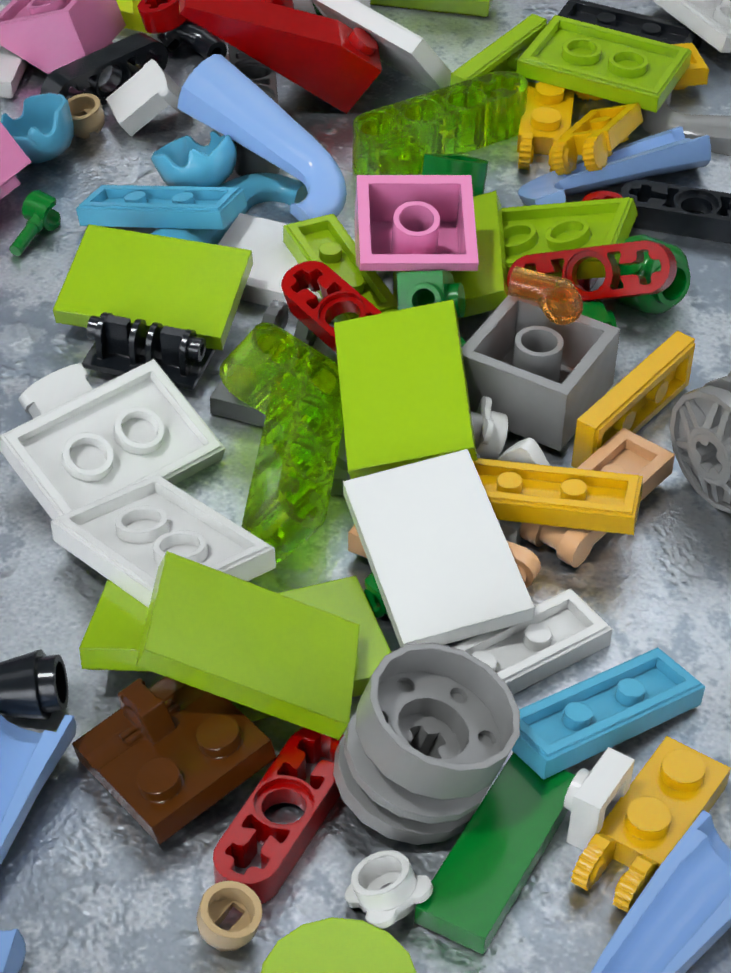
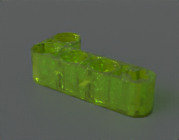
M496 71L358 115L353 120L352 170L356 175H422L424 154H465L516 137L519 132L520 119L526 112L527 79L516 72Z
M262 322L257 324L220 365V377L230 393L266 415L242 520V528L274 547L276 563H280L287 559L317 531L326 519L343 428L338 364L281 327L272 323Z

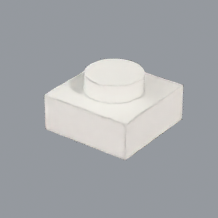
M608 747L591 771L585 768L578 771L564 799V808L571 811L567 843L584 851V848L586 849L595 833L600 832L604 819L630 788L635 759Z

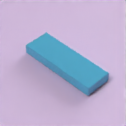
M101 185L79 204L76 211L80 226L91 224L105 227L224 230L247 207L244 189L239 187Z
M657 647L519 709L520 736L514 744L512 751L544 780L605 751L608 747L616 746L701 705L706 686Z

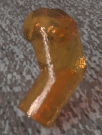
M517 266L513 269L508 285L509 296L536 302L547 319L556 325L566 326L579 319L583 312V301L570 279Z

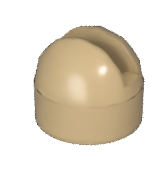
M90 93L78 94L69 98L68 103L74 124V135L87 139L90 138L89 133L94 131L99 133L105 123L104 111L99 98Z
M236 881L216 883L208 888L202 896L196 917L199 934L208 945L215 947L216 950L221 952L237 951L249 943L255 936L262 918V905L257 894L245 884ZM232 907L243 914L229 931L218 927Z

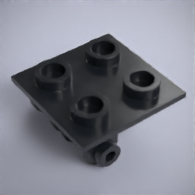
M103 312L100 317L91 316L88 321L87 338L95 340V343L81 364L86 369L120 376L154 359L177 388L193 391L216 350L206 348V339L197 337L195 330H184L169 326L163 327L161 323L154 322L147 333V323L145 320L136 319L131 328L130 318Z

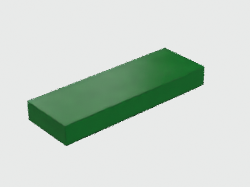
M513 752L431 881L433 884L431 896L425 902L416 905L414 923L484 955L569 810L564 808V799L575 774L563 770L543 780Z

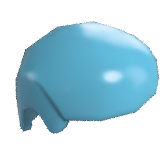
M46 93L30 96L24 100L22 115L19 118L11 119L6 113L1 118L3 126L32 161L30 165L46 162L63 154L71 145L74 136V124L69 103L62 94Z
M216 131L210 133L211 141L207 146L198 144L191 136L187 135L155 151L151 160L167 186L218 187L233 173L237 160L236 143L229 135L221 136Z

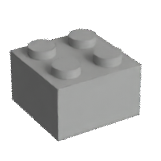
M512 290L462 347L471 412H477L479 402L483 396L490 397L492 399L491 410L507 415L508 431L525 438H532L539 444L561 451L575 434L577 419L601 399L613 385L620 328Z

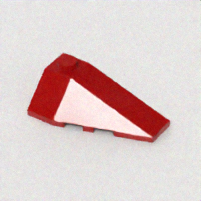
M179 0L180 15L345 114L350 111L382 72L378 43L372 35L362 28L356 27L352 29L336 19L262 0Z

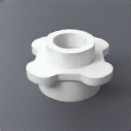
M483 396L479 402L477 412H471L477 458L497 460L506 441L508 417L504 413L492 411V399Z
M384 850L369 855L355 867L351 875V884L345 891V900L349 907L361 908L366 913L365 919L367 923L384 929L409 915L416 904L428 900L433 892V884L428 876H417L413 872L409 859L403 853L394 850Z

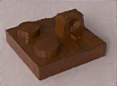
M164 677L150 688L145 685L141 678L131 683L118 693L122 708L72 743L75 753L84 767L158 845L162 844L277 758L271 740L228 699L168 677Z

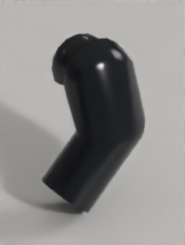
M187 20L171 31L157 34L159 41L170 51L178 50L182 42L185 41L205 59L213 54H221L224 57L227 54V47L220 39L197 24Z

